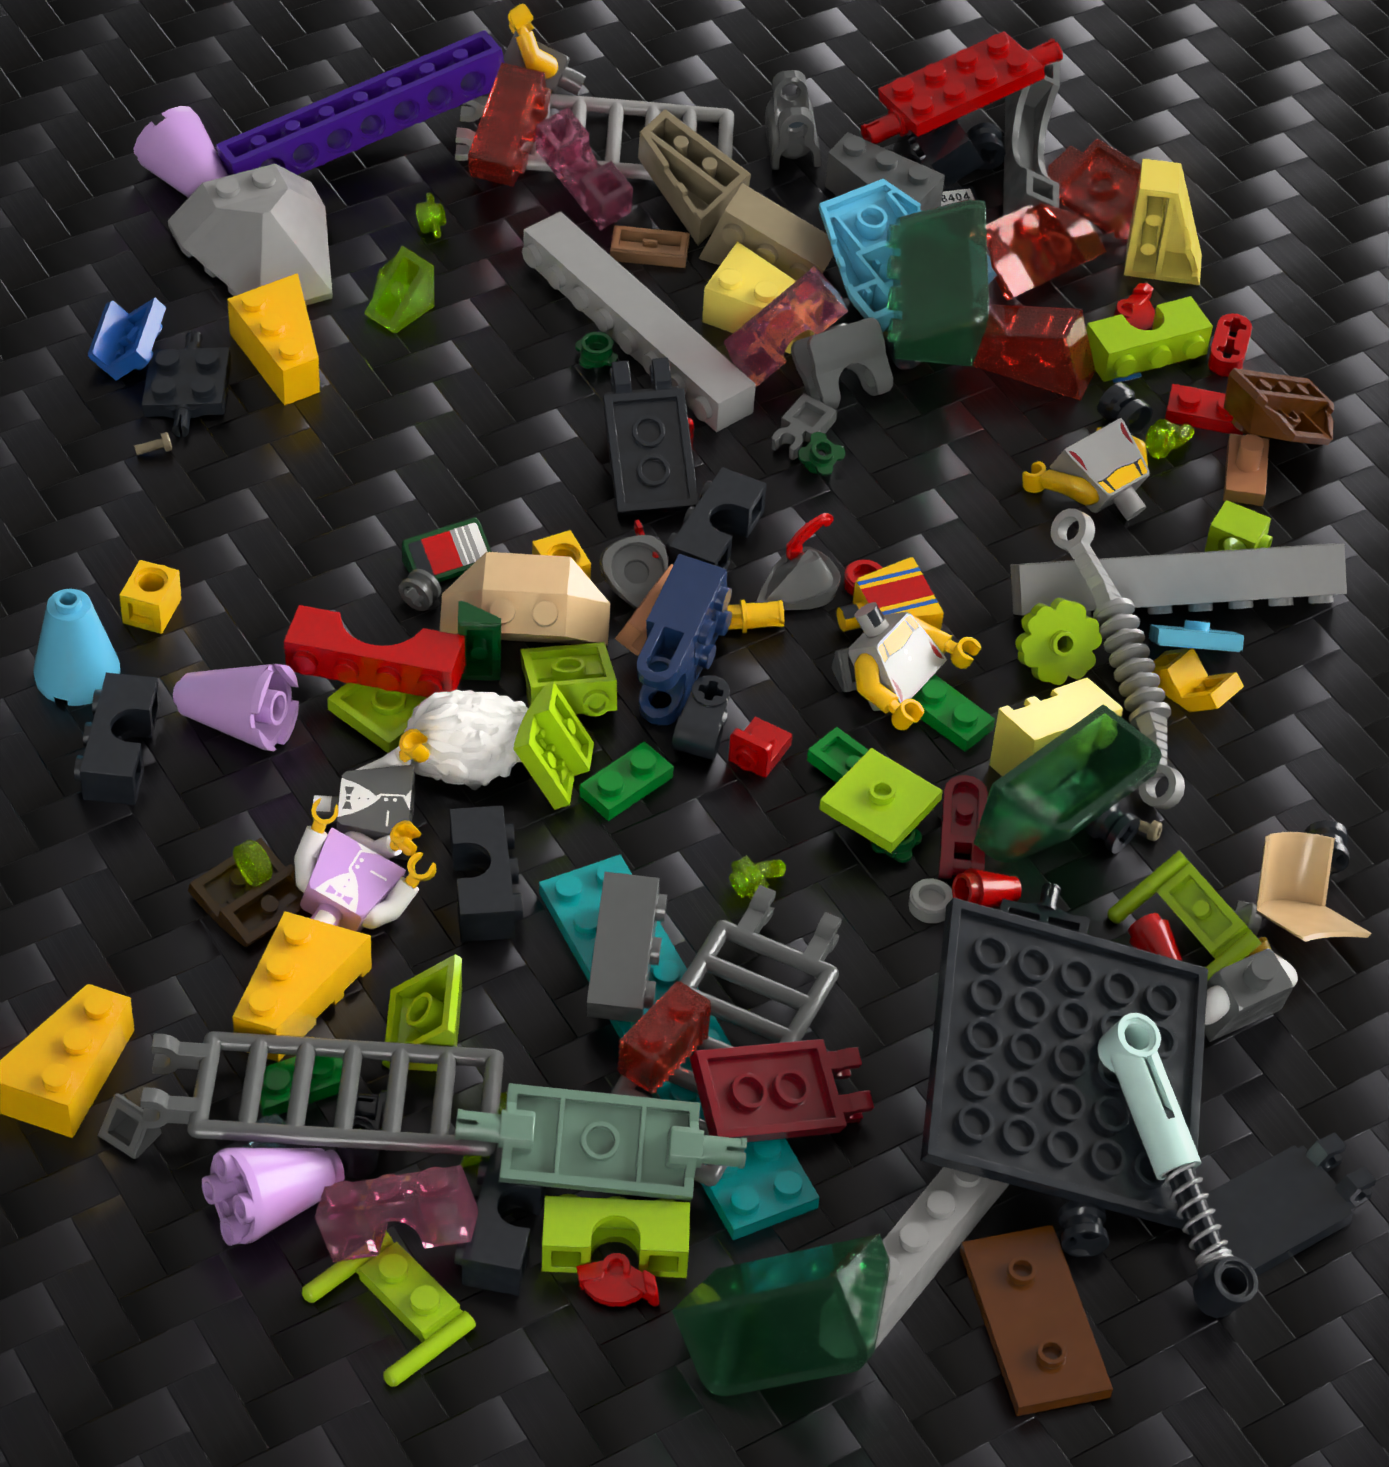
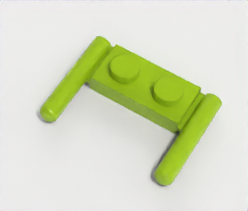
M1180 850L1107 912L1109 920L1119 924L1155 893H1158L1214 957L1215 960L1205 967L1208 968V980L1217 971L1244 959L1262 944Z
M383 1229L302 1288L303 1298L309 1303H314L350 1276L357 1273L365 1286L422 1342L384 1371V1380L392 1387L401 1384L476 1327L472 1316L468 1312L462 1311L460 1304L398 1242L394 1243L388 1232Z

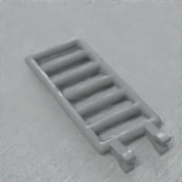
M504 90L499 98L480 96L463 103L472 107H461L460 121L473 122L480 117L497 119L495 136L477 135L471 129L457 127L456 143L467 145H456L455 160L465 161L473 159L475 156L492 157L493 164L502 168L653 180L642 164L620 163L624 115L646 116V127L666 109L695 132L697 130V121L719 123L718 149L732 159L734 114L730 109ZM513 105L535 107L530 155L508 153ZM550 108L572 110L567 158L545 156ZM587 111L609 113L605 161L582 159Z

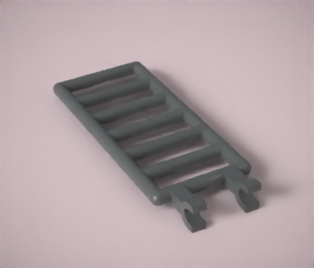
M759 885L738 925L727 920H719L715 923L610 1094L653 1098L634 1090L645 1071L698 1094L692 1071L655 1056L665 1039L668 1038L696 1051L733 1046L677 1023L676 1021L686 1005L776 1043L801 1041L839 976L837 967L825 962V959L839 941V935L836 932L841 925L842 919L825 912L813 938L803 953L759 934L762 927L769 922L774 914V908L770 907L776 896V891ZM726 940L812 975L816 977V980L808 994H804L716 956ZM706 972L798 1011L787 1028L702 992L697 987ZM699 1118V1130H704V1135H709L706 1121ZM701 1164V1168H696L694 1180L706 1186H715L728 1166Z
M222 1031L207 1033L203 1043L180 1042L177 1038L167 1034L154 1033L151 1046L152 1053H155L152 1066L153 1074H169L178 1068L198 1070L193 1097L169 1096L161 1089L143 1087L140 1100L141 1108H144L141 1120L142 1128H160L167 1123L188 1124L187 1131L189 1135L200 1139L485 1157L493 1154L496 1148V1143L455 1140V1135H449L456 1065L485 1067L480 1112L499 1114L504 1055L497 1049ZM221 1050L249 1052L237 1121L208 1120ZM268 1053L296 1055L285 1124L256 1123ZM315 1056L343 1058L333 1127L305 1126ZM362 1059L390 1061L382 1130L353 1129ZM409 1062L437 1064L430 1133L401 1132Z

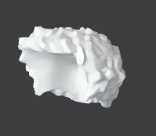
M453 690L451 692L432 694L413 709L412 717L407 721L408 725L404 730L406 732L414 728L428 738L427 742L422 745L429 750V757L422 763L411 759V765H414V772L421 776L432 777L435 780L442 779L445 783L465 784L473 790H477L481 785L487 786L491 780L498 776H510L512 766L517 762H522L513 747L520 724L529 708L522 701L513 702L508 696H499L495 692Z

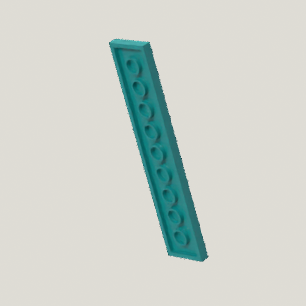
M621 854L539 882V894L588 982L590 981L604 872L632 875ZM657 921L655 937L662 938L659 965H651L649 981H656L653 1009H644L642 1023L610 1020L631 1059L687 970L659 921ZM686 1005L677 1019V1023L731 1045L715 1016ZM666 1038L655 1056L693 1072L690 1057L696 1050ZM645 1071L642 1079L653 1098L700 1103L699 1118L705 1120L699 1094ZM786 1138L747 1142V1148L744 1149L746 1153L744 1169L728 1166L715 1186L710 1187L702 1184L732 1240L819 1207L820 1197Z

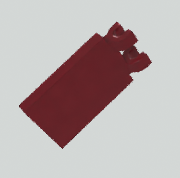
M815 1039L697 1050L690 1057L710 1136L747 1138V1142L840 1133L847 1126L846 1123L860 1122L863 1119L862 1112H868L874 1108L870 1090L838 1095L835 1080L848 1079L851 1076L850 1069L859 1068L862 1065L858 1047L827 1052L824 1040Z

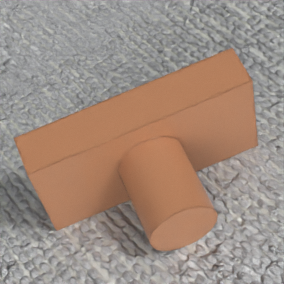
M1254 434L1229 435L1223 501L1228 500L1230 502L1263 506L1266 496L1269 439L1261 438Z

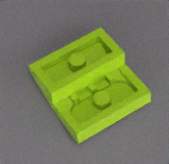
M553 681L542 688L527 710L518 729L513 749L553 809L556 810L570 805L574 776L590 771L594 742Z

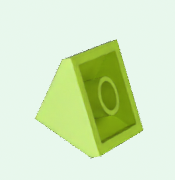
M454 954L391 989L385 1042L457 1046L462 1001V958ZM382 1061L384 1066L390 1068V1061ZM409 1062L408 1070L437 1071V1064Z

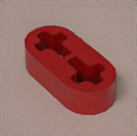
M1233 313L1225 314L1220 317L1217 323L1208 359L1209 368L1217 375L1228 377L1233 368H1243L1252 332V323L1245 316ZM1230 332H1236V337L1229 336ZM1224 353L1232 354L1231 358H1224Z

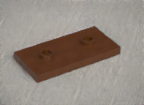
M1048 1225L961 1242L960 1253L1016 1416L1111 1398L1113 1387L1054 1226Z

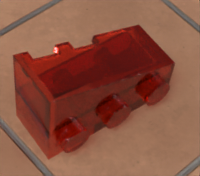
M501 62L468 153L470 176L514 187L519 174L525 172L529 153L549 114L548 105L551 90L546 88L544 72Z
M972 303L956 332L965 364L1081 400L1095 373L1082 309Z

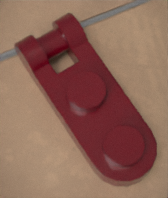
M958 775L946 783L942 803L938 879L952 880V876L964 873L969 868L984 871L988 792L984 783L976 777ZM954 853L971 854L970 860L954 858Z

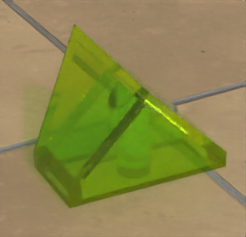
M401 246L398 254L379 269L373 297L364 314L393 333H397L434 307V265L407 247Z

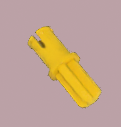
M740 600L738 605H728V611L732 612V619L728 630L742 629V633H747V629L784 627L785 618L782 600L763 603H745V600Z

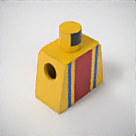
M914 557L859 577L855 581L853 604L837 608V620L843 632L861 628L854 615L861 607L872 602L877 603L883 615L908 612L940 630L944 614Z

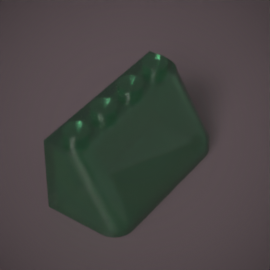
M967 199L898 217L895 225L889 224L886 246L887 248H892L893 255H890L888 259L887 278L893 279V287L891 286L889 289L887 307L888 310L894 311V318H891L889 323L888 341L894 342L895 359L972 366L986 330L989 314L986 207L984 201Z
M1102 704L992 784L973 843L997 861L1015 862L1070 839L1156 774L1162 758L1160 748L1143 733Z
M880 1234L717 1268L672 1310L701 1382L714 1394L731 1396L858 1371L869 1361L875 1352L890 1273V1259Z

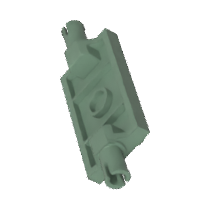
M512 1083L508 1085L506 1110L502 1109L501 1114L458 1109L455 1140L464 1139L498 1143V1148H502L499 1182L691 1201L693 1198L696 1168H701V1164L744 1169L746 1162L744 1149L747 1148V1138L739 1139L704 1135V1130H699L700 1103Z

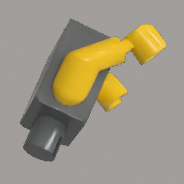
M519 4L510 10L508 21L513 37L503 57L506 74L548 93L555 94L557 88L560 87L574 95H578L586 75L567 67L569 63L568 56L536 41L533 31H531L534 29L531 23L534 18L525 4Z

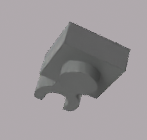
M803 393L781 418V428L775 431L772 436V450L776 451L780 445L785 443L791 444L789 459L795 460L798 458V451L802 448L804 441L810 443V437L814 432L825 434L836 422L837 410Z

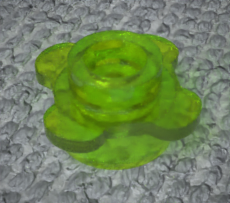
M427 193V201L416 204L419 227L422 233L433 232L436 239L441 238L440 226L446 225L445 211L442 203H435L432 193Z

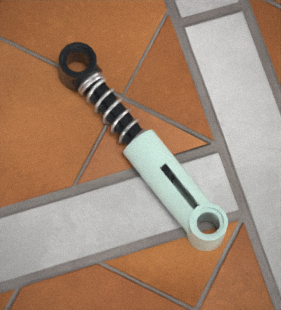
M1130 1013L1122 1017L1101 1037L1097 1048L1099 1058L1110 1071L1116 1073L1157 1180H1165V1186L1172 1189L1173 1193L1170 1200L1178 1204L1179 1209L1176 1215L1184 1220L1183 1232L1191 1237L1189 1248L1196 1250L1198 1255L1195 1260L1198 1266L1196 1271L1198 1278L1193 1286L1194 1300L1199 1309L1206 1315L1214 1318H1224L1254 1297L1258 1288L1257 1275L1248 1262L1231 1254L1232 1251L1228 1247H1224L1228 1241L1222 1240L1218 1232L1222 1225L1215 1224L1212 1217L1215 1209H1209L1205 1199L1209 1194L1203 1193L1199 1184L1203 1178H1197L1194 1171L1202 1162L1157 1052L1161 1041L1159 1029L1149 1017L1140 1013ZM1222 1283H1224V1284L1226 1285V1287L1228 1288L1229 1292H1228L1227 1290H1225V1288L1223 1287Z

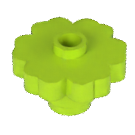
M1056 598L1052 601L1050 607L1042 603L1036 604L1022 618L1021 624L1025 632L1020 634L1015 641L1016 648L1019 651L1018 659L1020 663L1032 667V675L1036 679L1061 685L1068 676L1074 679L1083 678L1087 670H1090L1095 665L1096 658L1092 651L1101 645L1102 637L1099 632L1098 621L1086 616L1084 605L1075 601Z

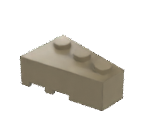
M666 109L640 131L639 161L696 244L699 245L714 231L741 184L743 183L749 187L751 173Z
M742 183L725 209L699 259L721 265L738 241L810 291H813L834 253L828 235Z

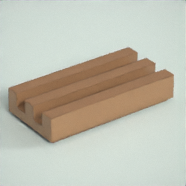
M614 225L610 256L617 262L686 268L690 233Z

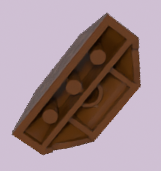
M1233 368L1229 373L1224 409L1233 417L1232 424L1242 433L1318 445H1329L1333 440V419L1331 414L1334 411V403L1308 378Z

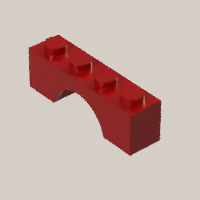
M302 605L298 606L284 639L286 665L296 673L425 698L434 693L457 690L466 666L465 636L423 628L414 637L402 643L386 646L371 645L357 640L346 631L340 612Z

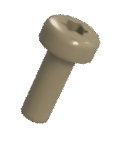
M167 432L161 433L160 439L134 446L137 455L165 448L166 452L173 449Z
M1140 820L1138 831L1146 833L1147 839L1154 842L1161 835L1162 823L1154 820L1150 824Z

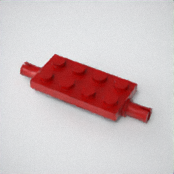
M1005 31L992 35L984 41L962 49L951 56L931 63L918 71L878 88L879 101L887 107L888 114L870 123L861 125L862 137L871 143L878 144L898 134L902 137L913 132L917 137L1045 79L1044 67L1063 59L1061 46L1058 42H1055V39L1051 38L1043 44L1026 50Z

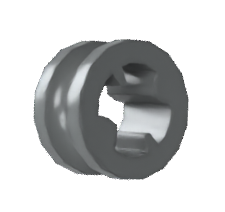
M414 569L409 573L407 579L400 583L399 593L401 598L410 607L418 611H425L441 595V587L436 578L423 569Z

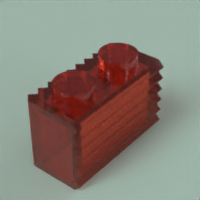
M680 981L675 982L619 1040L620 1045L618 1047L620 1050L618 1053L620 1056L617 1063L619 1065L617 1068L619 1073L647 1092L657 1093V1087H663V1081H668L669 1075H674V1069H680V1063H685L686 1057H691V1052L697 1051V1045H702L703 1039H708L711 1013L710 1000Z

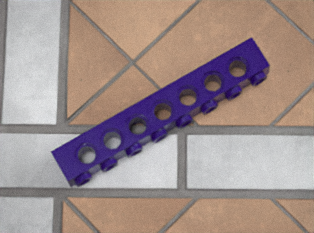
M483 30L218 143L216 146L219 158L228 176L271 164H277L299 175L508 85L502 48L486 30Z

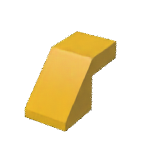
M1194 648L1165 651L1154 660L1155 669L1152 673H1156L1160 677L1158 687L1165 691L1168 698L1189 712L1218 709L1244 687L1237 672L1208 676Z

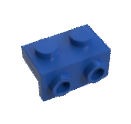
M153 298L128 314L117 303L110 301L104 307L88 352V357L115 380H118L134 369H143L153 357V351L151 350L156 337L162 330L161 321L166 307L156 298Z

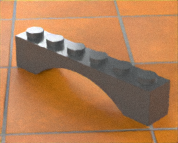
M1058 62L1044 67L1045 79L1005 96L1004 147L1006 154L1004 155L1003 224L1017 232H1023L1034 238L1039 235L1059 209V183L1050 179L1044 161L1048 122L1060 87V63Z

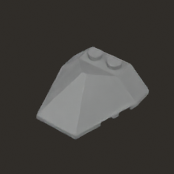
M277 164L203 182L168 220V227L181 251L189 258L194 256L205 267V272L212 278L217 276L228 286V292L233 296L298 273L306 305L332 298L325 205L310 181Z

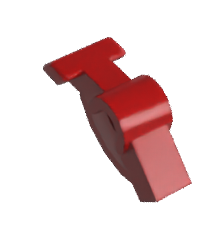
M1139 283L1133 289V293L1128 299H1122L1117 303L1113 316L1123 314L1128 323L1140 330H1151L1155 317V310L1150 302L1153 286L1148 283Z
M612 1253L604 1258L603 1261L576 1266L581 1290H585L595 1302L609 1307L626 1306L638 1301L642 1297L652 1306L656 1307L660 1303L655 1276L646 1270L641 1272L632 1267L629 1259L624 1254Z

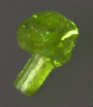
M1165 419L1157 420L1148 429L1145 442L1149 453L1157 459L1166 457L1172 449L1180 448L1194 436V429L1189 424H1183L1179 427L1177 424Z
M748 856L732 862L731 868L733 873L729 875V880L739 896L742 898L748 896L752 899L759 885L769 888L766 879L783 876L786 872V865L779 859L754 864Z

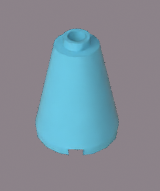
M63 589L54 593L47 601L33 668L37 689L51 701L55 702V697L67 700L69 706L91 704L95 689H102L106 672L120 674V663L88 595L77 589Z

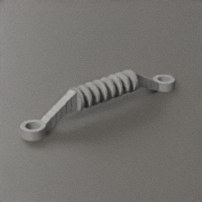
M1069 508L1063 510L1052 522L1051 538L1055 545L1068 551L1072 558L1075 559L1074 562L1092 590L1091 592L1097 606L1093 612V617L1101 625L1099 628L1101 637L1106 639L1104 649L1107 653H1111L1109 663L1112 667L1117 668L1114 671V678L1117 682H1121L1119 692L1123 697H1127L1124 701V707L1127 711L1132 712L1129 716L1131 726L1138 728L1143 737L1144 771L1139 782V794L1142 800L1152 807L1164 810L1173 808L1183 797L1185 783L1179 771L1167 766L1166 726L1167 719L1171 715V708L1169 704L1162 702L1166 694L1162 688L1158 687L1160 684L1159 675L1152 673L1155 669V663L1152 659L1147 658L1150 655L1149 646L1143 644L1145 640L1144 632L1137 629L1140 625V620L1136 615H1133L1135 611L1134 603L1131 599L1121 598L1120 593L1090 547L1095 533L1092 518L1077 509ZM1078 521V533L1073 539L1068 540L1067 529L1073 522ZM1166 776L1169 783L1168 789L1164 795L1157 798L1155 786L1159 779Z

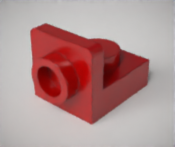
M755 716L744 731L735 728L731 733L728 760L737 764L743 770L751 771L766 778L790 748L792 734Z

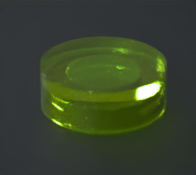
M249 839L234 847L233 857L242 877L251 886L256 887L271 879L273 869L270 859L258 842Z

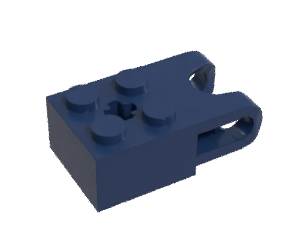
M682 554L678 555L646 620L647 640L637 660V678L643 684L639 694V711L646 721L656 725H670L674 723L680 716L689 697L692 685L698 679L702 669L710 668L716 653V645L714 644L719 635L725 636L732 619V612L728 611L732 589L727 587V569ZM657 691L668 693L672 700L671 704L663 709H656L650 703L653 701Z

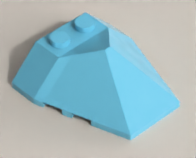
M885 179L819 204V212L848 298L864 319L870 317L876 319L881 326L882 332L900 320L912 322L916 329L919 330L961 313L999 274L1000 268L977 241L969 236L963 239L949 229V222L941 217L935 220L920 210L921 204Z

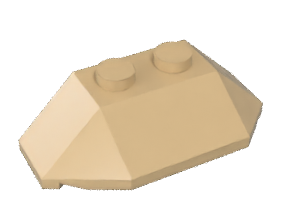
M485 552L442 593L441 632L458 635L459 601H464L501 618V640L560 644L605 642V645L608 646L610 602L576 562L568 556Z

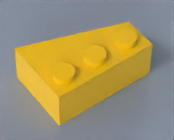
M298 273L228 298L230 335L284 406L319 393V357Z
M285 911L233 1014L234 1032L304 1037L316 1025V1018L331 1003L336 1005L344 997V990L358 976L363 978L372 969L371 936ZM268 1053L267 1059L279 1062L286 1054Z
M87 984L0 1060V1114L73 1138L134 1032L131 998Z

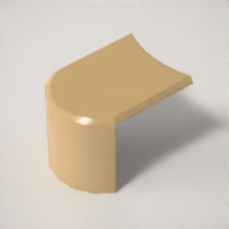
M1303 832L1272 833L1265 837L1256 901L1257 912L1305 942L1329 937L1368 938L1371 932L1326 907L1335 838Z

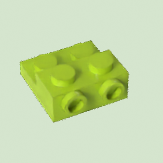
M605 642L520 649L521 666L526 681L529 707L542 688L554 681L575 714L601 716L607 711H617V679Z

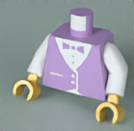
M319 798L312 805L313 824L306 827L294 856L296 886L304 893L300 906L303 910L312 914L310 919L360 932L364 927L375 929L397 920L418 893L419 888L417 885L419 882L430 880L435 876L437 870L436 863H433L425 874H417L415 865L421 859L423 853H415L408 860L407 868L409 875L404 878L403 876L406 872L404 868L336 829L331 828L327 835L324 831L326 825L335 821L339 809L336 804L331 818L326 820L319 818L316 814V808L321 801V798Z

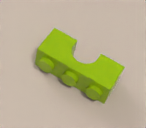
M1189 296L1157 305L1152 330H1140L1128 323L1123 314L1088 323L1083 353L1103 382L1115 378L1127 377L1131 374L1207 355L1213 326L1194 299Z
M573 1194L545 1196L541 1271L577 1273L576 1266L589 1264L593 1252L600 1245L608 1242H621L630 1246L636 1252L639 1260V1271L643 1272L646 1270L656 1277L687 1278L690 1202H676L672 1199L663 1198L655 1201L629 1200L621 1196L584 1198Z

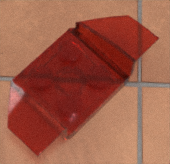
M1098 138L1084 152L1070 145L1047 168L1050 179L1059 183V202L1106 232H1114V238L1128 239L1141 164Z
M1043 203L1034 207L1031 205L1025 206L973 231L977 242L990 256L991 267L997 274L995 279L1006 301L1107 252L1087 219Z

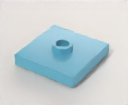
M1185 620L1184 627L1150 624L1149 639L1161 646L1230 652L1243 651L1244 635L1233 631L1210 630L1209 622Z

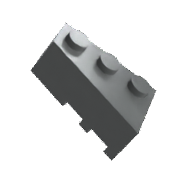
M847 132L828 152L825 187L836 196H840L878 180L885 179L921 204L920 210L933 218L941 209L945 175Z
M604 872L587 996V1017L642 1023L644 1009H653L656 981H649L651 965H659L662 938L655 937L657 921H665L667 895L659 894L660 878Z

